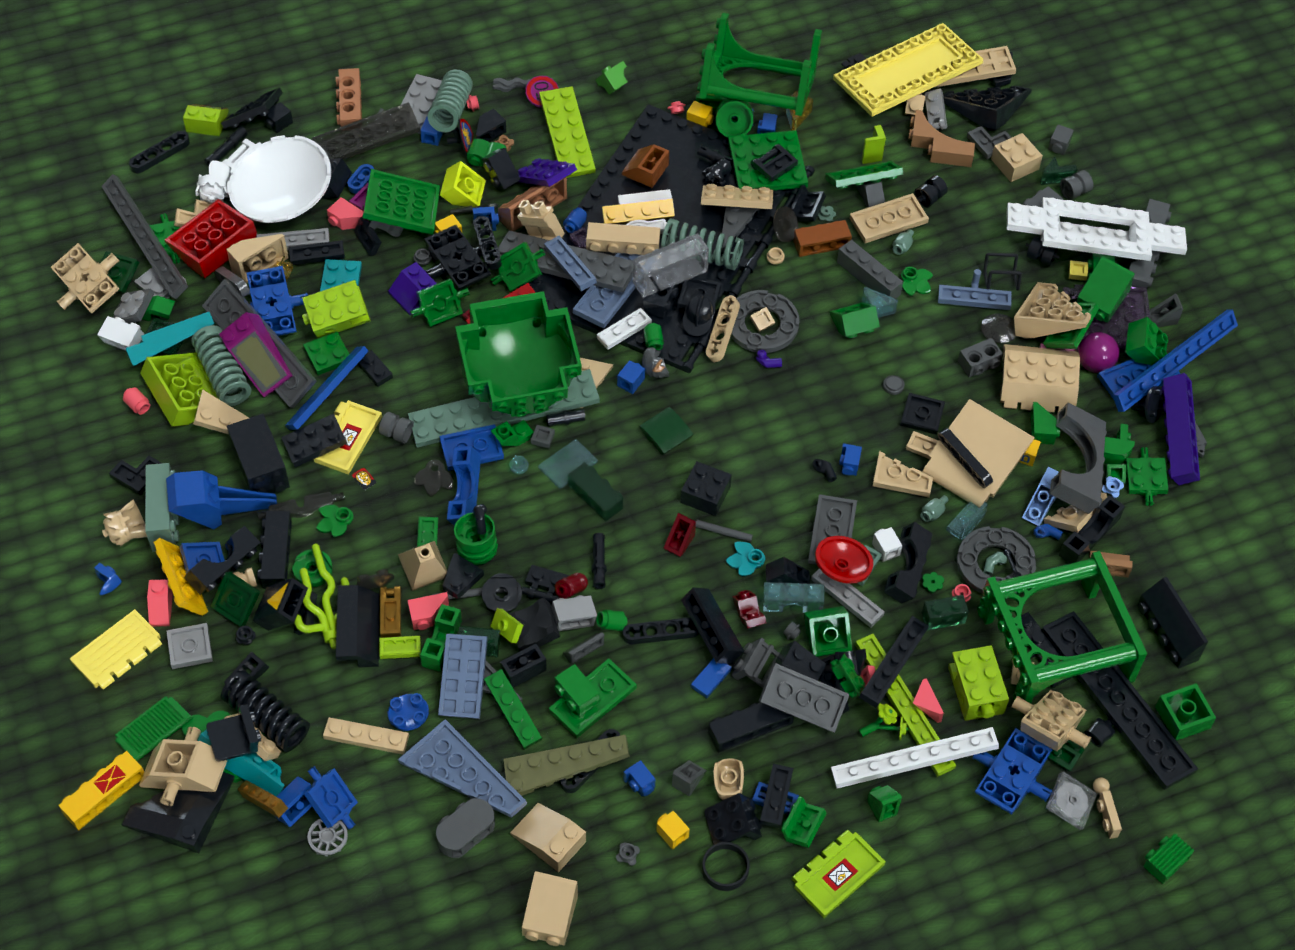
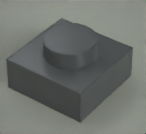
M537 425L531 438V444L550 448L555 435V429Z

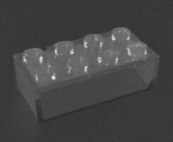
M697 233L663 248L655 249L648 254L638 256L633 259V284L644 298L658 291L649 278L650 276L659 289L663 290L705 273L708 268L709 248Z

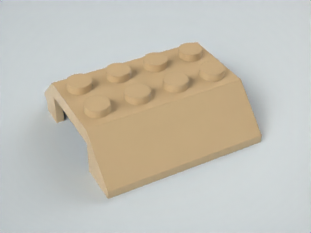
M1004 344L1003 383L1000 394V402L1004 403V408L1017 409V404L1020 402V409L1031 410L1033 402H1038L1048 412L1054 413L1055 406H1058L1059 412L1068 402L1074 406L1077 405L1080 355L1077 351Z

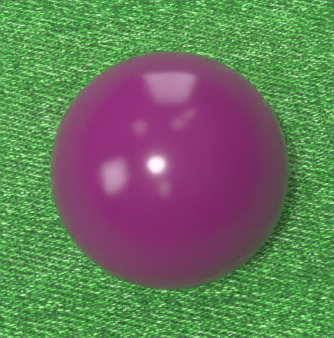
M1094 332L1085 336L1077 349L1080 355L1081 366L1092 373H1099L1115 366L1119 358L1117 342L1113 337L1103 332Z

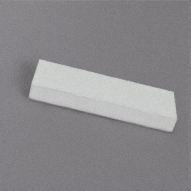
M670 189L618 195L619 205L672 199Z
M639 308L598 333L597 339L609 350L642 330L649 323H652V319Z

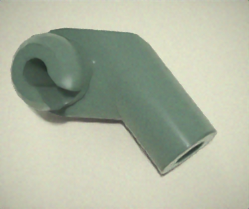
M996 552L988 557L983 573L992 576L995 565L998 563L1000 565L1005 564L1007 556L1003 552Z

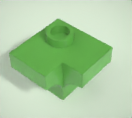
M622 61L612 68L608 66L601 71L603 74L595 80L598 86L604 87L609 95L628 82L624 77L626 64Z

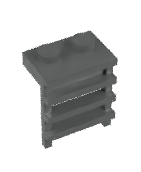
M763 638L752 643L749 642L743 648L744 654L735 662L733 666L735 670L731 676L736 680L747 676L764 688L767 681L766 678L780 652L773 649V645H768L764 642L765 639ZM772 654L775 658L761 680L758 678V675L768 657Z

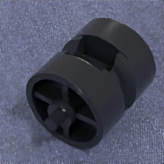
M933 175L924 184L915 189L914 195L920 205L928 208L947 194L948 188L941 177Z
M1035 236L1030 244L1026 243L1025 245L1028 247L1027 258L1035 260L1040 257L1042 264L1051 266L1055 258H1060L1057 255L1058 248L1042 246L1041 237Z

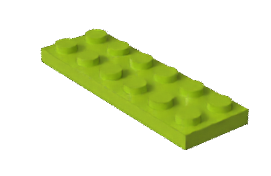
M573 86L539 92L556 160L574 163L577 168L567 178L596 173Z

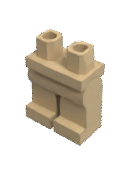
M529 200L521 201L518 206L520 213L517 217L521 224L525 226L530 236L546 240H552L559 235L561 238L565 233L556 215L552 213L554 211L552 206H545L543 201H537L534 205H531Z

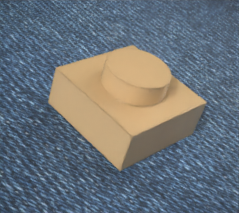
M767 307L750 316L759 333L775 324Z

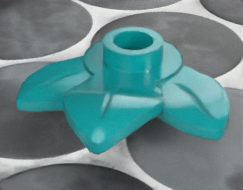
M735 542L734 545L737 553L726 559V563L730 567L739 569L740 576L752 574L756 568L763 566L765 563L764 553L759 549H754L747 542Z

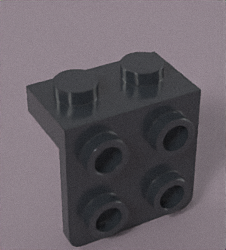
M248 704L239 706L238 716L209 722L206 725L216 761H224L258 752V742H261V735L259 729L255 730L254 723H256L253 711H249Z
M738 793L705 809V816L714 845L721 842H732L743 836H748L754 840L762 837L760 831L761 824L754 811L756 806L751 798Z

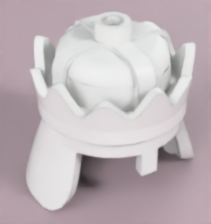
M212 161L209 164V174L204 176L199 174L195 190L196 196H200V200L213 203L217 199L223 202L224 197L228 198L227 181H229L231 176L230 167L220 161Z

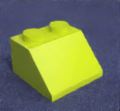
M459 161L447 168L440 196L452 205L464 207L472 205V207H478L481 203L486 180L462 161Z

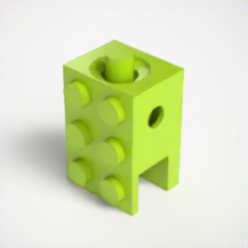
M355 280L302 298L307 311L306 314L302 315L305 325L311 324L317 338L371 321L360 287L357 286Z
M992 645L952 652L955 663H950L948 669L964 720L991 718L995 715L1004 714L1009 697Z

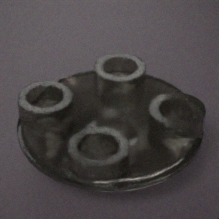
M995 313L988 315L982 321L981 331L987 339L992 338L996 344L1007 343L1015 339V324L1011 317Z
M382 569L377 571L375 575L369 576L364 574L358 576L356 585L374 590L389 584L395 577L388 572V569Z

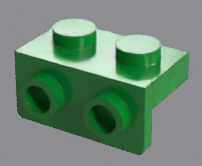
M799 796L796 803H793L787 820L782 824L781 831L786 841L809 848L827 814L825 809L807 804L804 798Z

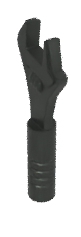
M493 203L478 207H472L471 205L450 209V214L460 215L466 213H473V208L493 206L494 208L498 207V204Z

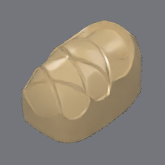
M727 758L715 763L714 782L720 799L725 800L738 793L742 794L744 784L742 761Z

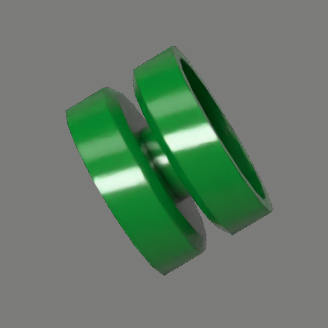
M729 98L722 100L716 110V126L719 132L728 137L746 135L751 130L753 110L750 103Z

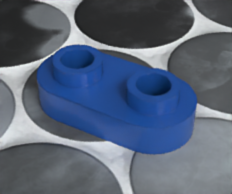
M363 164L359 166L349 178L347 183L351 193L357 194L369 182L371 169H374L372 165Z

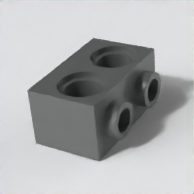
M989 338L960 350L958 363L967 376L972 377L980 375L988 369L997 368L1001 364L1003 353L994 340Z

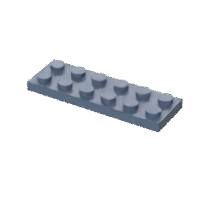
M659 251L658 256L616 253V257L636 261L639 266L624 293L592 285L573 308V314L605 328L661 256V251Z

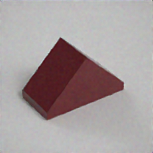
M678 513L664 549L681 557L695 537L696 521Z

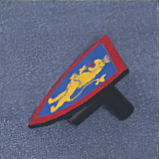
M459 119V128L456 127L452 130L455 137H448L447 142L448 144L462 143L467 156L473 140V132L465 119Z

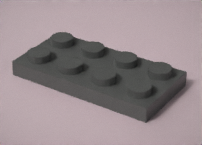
M819 494L808 564L817 565L815 551L823 539L831 536L852 538L857 500Z
M773 663L758 702L835 733L849 694L777 663Z

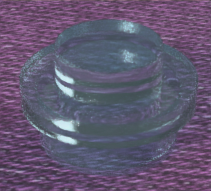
M515 456L510 461V470L515 474H523L529 468V463L523 456Z

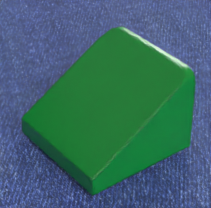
M1126 464L1104 465L1105 478L1112 476L1126 484Z

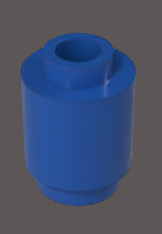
M582 208L573 209L563 221L565 230L573 234L578 233L587 220V213Z

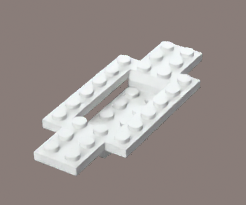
M1045 197L1042 200V207L1021 205L1019 203H1008L1007 230L1041 235L1042 246L1151 261L1152 250L1186 255L1185 228L1163 225L1161 223H1150L1149 212L1143 210H1131ZM1060 216L1128 225L1130 228L1129 231L1060 222Z

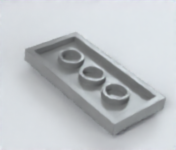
M416 74L392 120V127L421 134V128L428 116L442 80Z

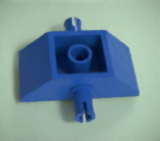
M283 266L247 272L252 298L250 305L277 336L297 332L292 309H294L293 307L304 305L302 298L308 296V294L289 295Z
M1015 728L998 756L994 757L988 752L973 756L972 759L988 767V772L975 790V793L1011 815L1029 792L1046 802L1053 790L1038 783L1036 778L1052 749Z

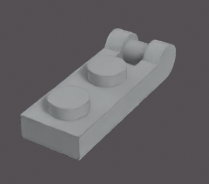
M941 88L926 92L925 101L928 122L936 130L940 128L942 130L946 129L947 120Z

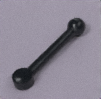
M1005 549L1003 553L1007 556L1013 570V578L1021 576L1011 558L1010 549Z

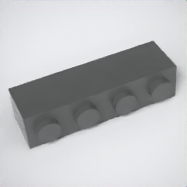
M853 240L839 248L837 263L888 305L901 295L903 281Z

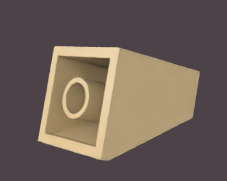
M535 871L523 920L522 936L531 941L543 940L552 946H559V944L565 946L578 899L577 881Z

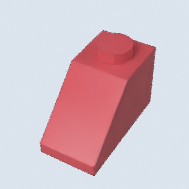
M340 197L327 209L328 221L332 226H337L341 230L355 229L360 218L363 217V211Z
M149 580L147 595L149 624L152 627L170 626L173 592L168 586V580Z
M447 592L408 600L413 630H425L435 625V618L441 604L449 606Z

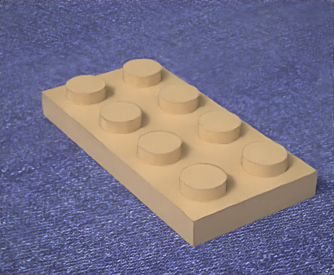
M715 184L703 185L701 205L772 209L773 190L769 188L752 189V187L743 186L742 189H739L732 185H725L724 187Z
M913 193L850 213L849 217L864 243L926 224L929 221L928 216Z

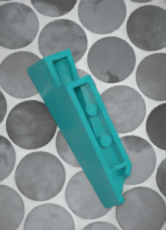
M210 312L141 335V343L126 348L129 361L133 366L146 360V357H152L194 335L199 329L213 325L214 321Z
M206 729L200 734L198 741L211 746ZM257 753L227 760L226 770L255 784L274 796H277L285 786L281 782V767L272 760L264 761Z

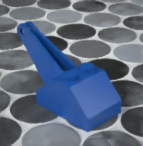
M203 470L173 473L166 478L169 512L211 529H216L222 525L221 515L271 509L277 506V496L274 493L218 486L217 476Z

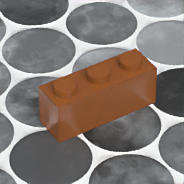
M846 220L794 229L793 242L799 257L839 250V248L851 240L852 235Z

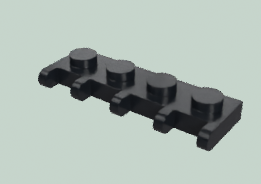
M1027 612L1021 615L1022 625L1029 639L1040 649L1060 656L1042 633L1040 626L1030 613ZM1034 654L1031 656V658L1036 657L1039 660V662L1042 661V658L1039 654ZM1047 659V662H1046L1045 665H1048V662L1053 663V661L1050 660V659ZM1073 677L1066 678L1050 686L1055 688Z

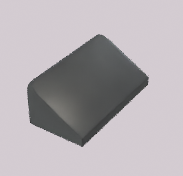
M603 632L595 633L563 652L570 664L603 646Z

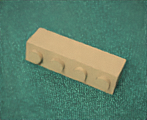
M588 222L587 250L658 256L660 228Z

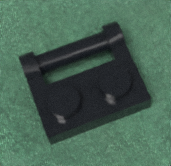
M780 144L773 146L772 150L758 159H753L750 163L753 169L761 172L772 182L797 166L798 160ZM775 155H778V156H776L775 158H773L772 160H770L769 162L765 163L766 161H768L769 159H771V158L774 157Z

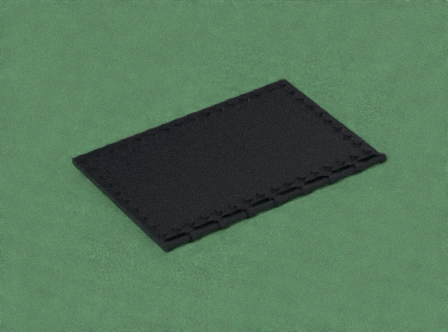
M648 104L577 208H582L587 213L586 222L576 234L567 232L563 227L562 229L565 234L562 239L567 245L586 249L588 222L604 223L602 207L619 205L618 195L670 189L675 214L671 219L680 222L676 236L680 235L682 225L688 223V233L684 241L685 248L693 225H696L698 231L693 244L694 250L701 229L706 228L707 234L703 243V253L710 232L712 230L715 231L716 237L712 246V255L716 248L718 237L722 233L726 206L701 205L703 185H717L719 180L713 178L707 182L704 179L702 172L715 163H711V160L697 155V152L702 144L712 150L717 149L721 154L731 158L728 137H725L720 132ZM655 144L669 150V165L653 188L622 175V171L638 149ZM732 163L731 172L728 175H724L726 185L738 188ZM809 165L805 166L807 178L809 179L814 174L815 169ZM800 188L773 190L772 209L756 211L752 216V220L746 224L739 236L734 237L730 252H734L737 243L735 242L736 237L744 239L741 259L735 270L726 268L724 264L718 266L715 261L713 263H708L706 259L700 261L697 256L690 258L692 266L685 275L721 282V289L715 308L724 295L738 297L742 290V285L749 274L753 273L756 268L758 259L763 251L769 247L779 225L783 224L788 216L787 213ZM787 197L788 199L782 209L777 210L783 199ZM770 221H772L773 223L771 227L769 228L767 233L763 235L762 233L765 230L766 226ZM660 234L659 244L661 256L605 328L573 314V308L590 287L580 291L571 279L541 272V276L530 281L529 284L535 292L544 291L548 310L567 307L571 324L598 334L639 308L643 310L644 298L668 252L661 249L663 234ZM675 237V245L678 242L679 237ZM755 245L758 246L753 256L747 259ZM599 252V253H604V254H608V255H612V256H615V255H616V253H611V252ZM739 270L743 271L736 283L731 284ZM680 285L678 296L676 299L673 298L672 308L670 312H666L664 318L649 313L646 314L652 319V323H656L662 328L664 344L663 348L659 350L661 353L658 357L664 358L665 364L691 373L695 361L702 350H705L708 345L719 309H715L712 325L707 333L701 336L688 334L683 326L685 309L677 308L683 285ZM643 329L619 343L642 354L647 349ZM691 347H694L695 349L689 359L683 362Z

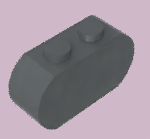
M473 798L466 803H461L450 816L443 817L436 829L437 843L440 851L448 857L460 858L493 832L495 818L492 806L483 799Z

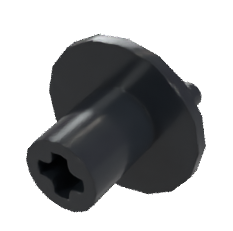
M1153 386L1146 396L1130 407L1131 410L1145 412L1147 421L1155 423L1159 419L1161 412H1165L1161 388Z

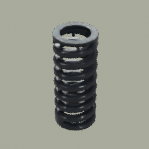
M245 670L233 675L222 689L221 699L227 702L231 708L236 709L237 713H239V706L248 704L249 711H253L256 723H254V727L259 728L264 735H268V738L275 741L276 745L283 751L289 752L293 750L306 737L310 723L300 717L298 713H292L291 707L285 706L282 700H277L275 694H269V690L266 687H261L259 681H253V676Z

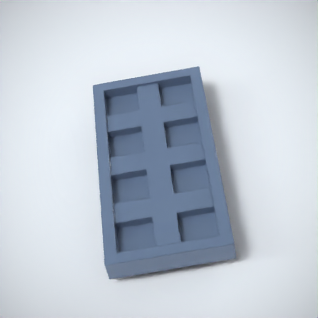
M446 634L439 716L480 719L487 636Z

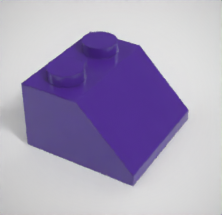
M415 262L400 272L388 293L411 315V310L420 307V301L416 292L437 283Z

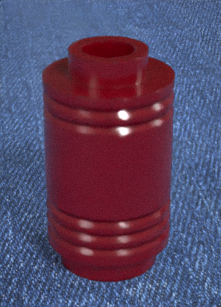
M574 573L557 581L555 592L558 597L567 599L584 591L587 588L588 580L584 574Z

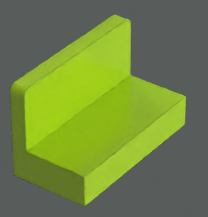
M881 125L874 126L873 137L866 138L864 141L862 164L882 161L886 137Z

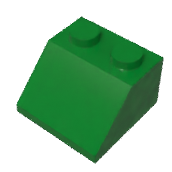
M861 302L829 311L839 333L847 336V338L858 336L857 333L860 332L870 333L874 331V328L880 327L876 306Z
M843 606L804 612L806 633L812 654L817 657L835 654V652L852 651L849 614Z

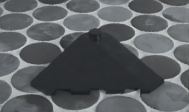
M1016 85L1002 90L1000 87H991L981 91H977V89H966L964 92L957 93L946 91L943 93L944 104L978 125L995 131L1006 124L1029 96L1032 89Z
M223 772L216 792L178 790L173 806H166L160 802L164 791L152 796L147 801L135 803L130 806L122 826L199 854L235 776Z

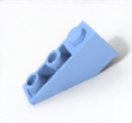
M1050 467L1047 468L1022 519L1037 526L1041 525L1043 518H1045L1056 499L1055 496L1050 494L1051 480L1059 473L1058 471Z

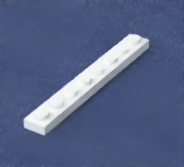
M991 727L833 766L831 770L836 788H841L999 749V743L994 729Z

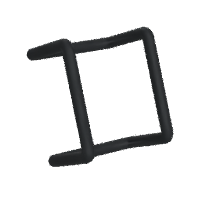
M986 253L983 274L987 290L990 289L992 274H1013L1016 290H1020L1022 272L1016 271L1018 254ZM989 256L1015 257L1013 271L991 270L987 275Z

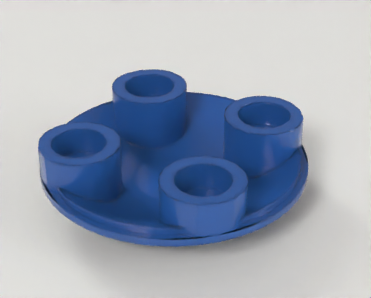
M418 693L405 694L393 698L388 709L390 723L395 728L403 731L417 729L424 724L429 714L427 702Z

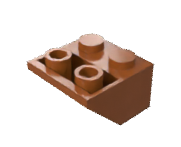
M655 144L638 149L622 171V175L653 188L669 165V150Z

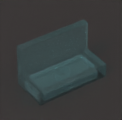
M969 502L947 526L946 531L963 541L984 518L988 504L984 502L979 508Z

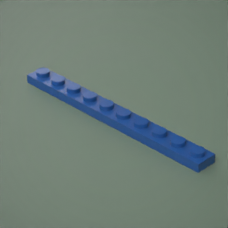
M1233 309L1224 311L1113 394L1118 412H1125L1146 396L1153 386L1162 384L1163 378L1174 375L1236 328L1238 324Z

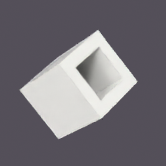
M892 527L880 529L874 534L872 544L876 551L882 553V562L900 556L902 544Z

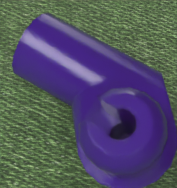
M765 350L757 352V362L765 368L782 367L781 358L770 359L766 356Z

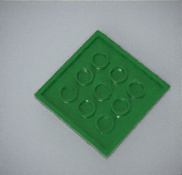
M796 130L728 136L736 183L739 189H742L743 186H749L752 189L766 187L770 190L800 188L801 185L808 187V178ZM780 144L798 160V164L771 182L761 172L753 169L750 162L772 150L773 146ZM775 155L774 157H772L771 159H769V160L766 161L765 163L769 162L770 160H772L773 158H775V157L778 156V155Z
M371 169L362 218L433 235L440 185Z

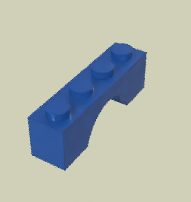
M472 446L455 447L453 452L452 466L457 477V493L454 500L448 503L447 520L454 526L460 517L467 513H472L477 505L481 454Z

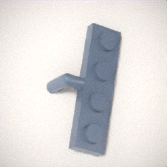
M975 269L971 288L939 285L938 303L1010 310L1011 291L979 288L981 270Z

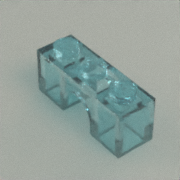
M764 582L763 611L783 612V608L787 605H799L802 607L803 613L821 610L824 607V584Z

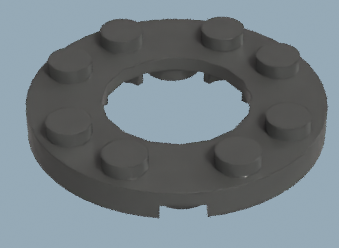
M768 290L750 291L736 298L740 303V308L730 337L739 346L753 352L765 350L766 353L785 348L795 339L799 329V314L789 299L781 294L768 293ZM767 307L769 311L774 312L779 317V329L773 334H766L765 336L750 332L745 325L746 316L754 310Z
M986 526L976 529L964 538L959 547L957 555L959 573L972 589L983 594V587H985L987 578L991 577L983 573L979 568L977 558L980 552L988 547L1010 549L1016 564V570L1021 573V576L1036 571V556L1030 543L1019 533L1005 527L1000 529ZM1013 572L1005 578H995L997 582L1013 578Z

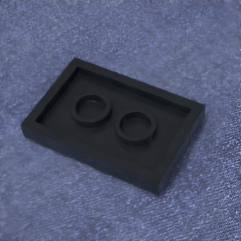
M334 414L282 437L294 467L348 444Z

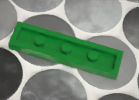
M501 669L484 678V682L523 749L525 750L541 741L540 733L503 670Z

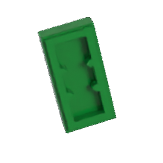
M419 517L417 547L435 541L437 545L438 517Z

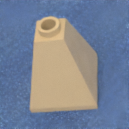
M435 541L398 554L412 591L445 579L447 569Z

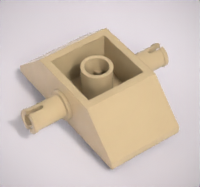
M77 243L51 266L53 271L69 287V291L57 300V303L65 310L77 299L93 313L119 290L117 284L107 274L120 261L111 252L101 263H97Z
M1050 690L1034 705L1018 696L1012 704V708L1025 714L1021 721V731L1051 749L1058 751L1068 740L1084 749L1088 746L1091 737L1076 730L1087 710L1082 708L1079 703L1066 699L1061 693Z
M188 727L184 740L163 739L153 749L139 786L143 788L165 789L160 802L166 806H173L178 790L216 792L227 760L216 761L212 746L197 741L201 730L196 727Z

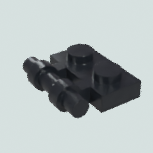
M531 565L525 580V584L531 587L523 586L522 594L527 595L530 599H541L544 597L551 604L560 598L555 595L556 582L569 575ZM538 589L546 590L548 592L545 593L542 591H538Z

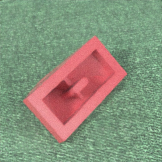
M927 678L923 679L913 704L937 723L942 722L944 712Z

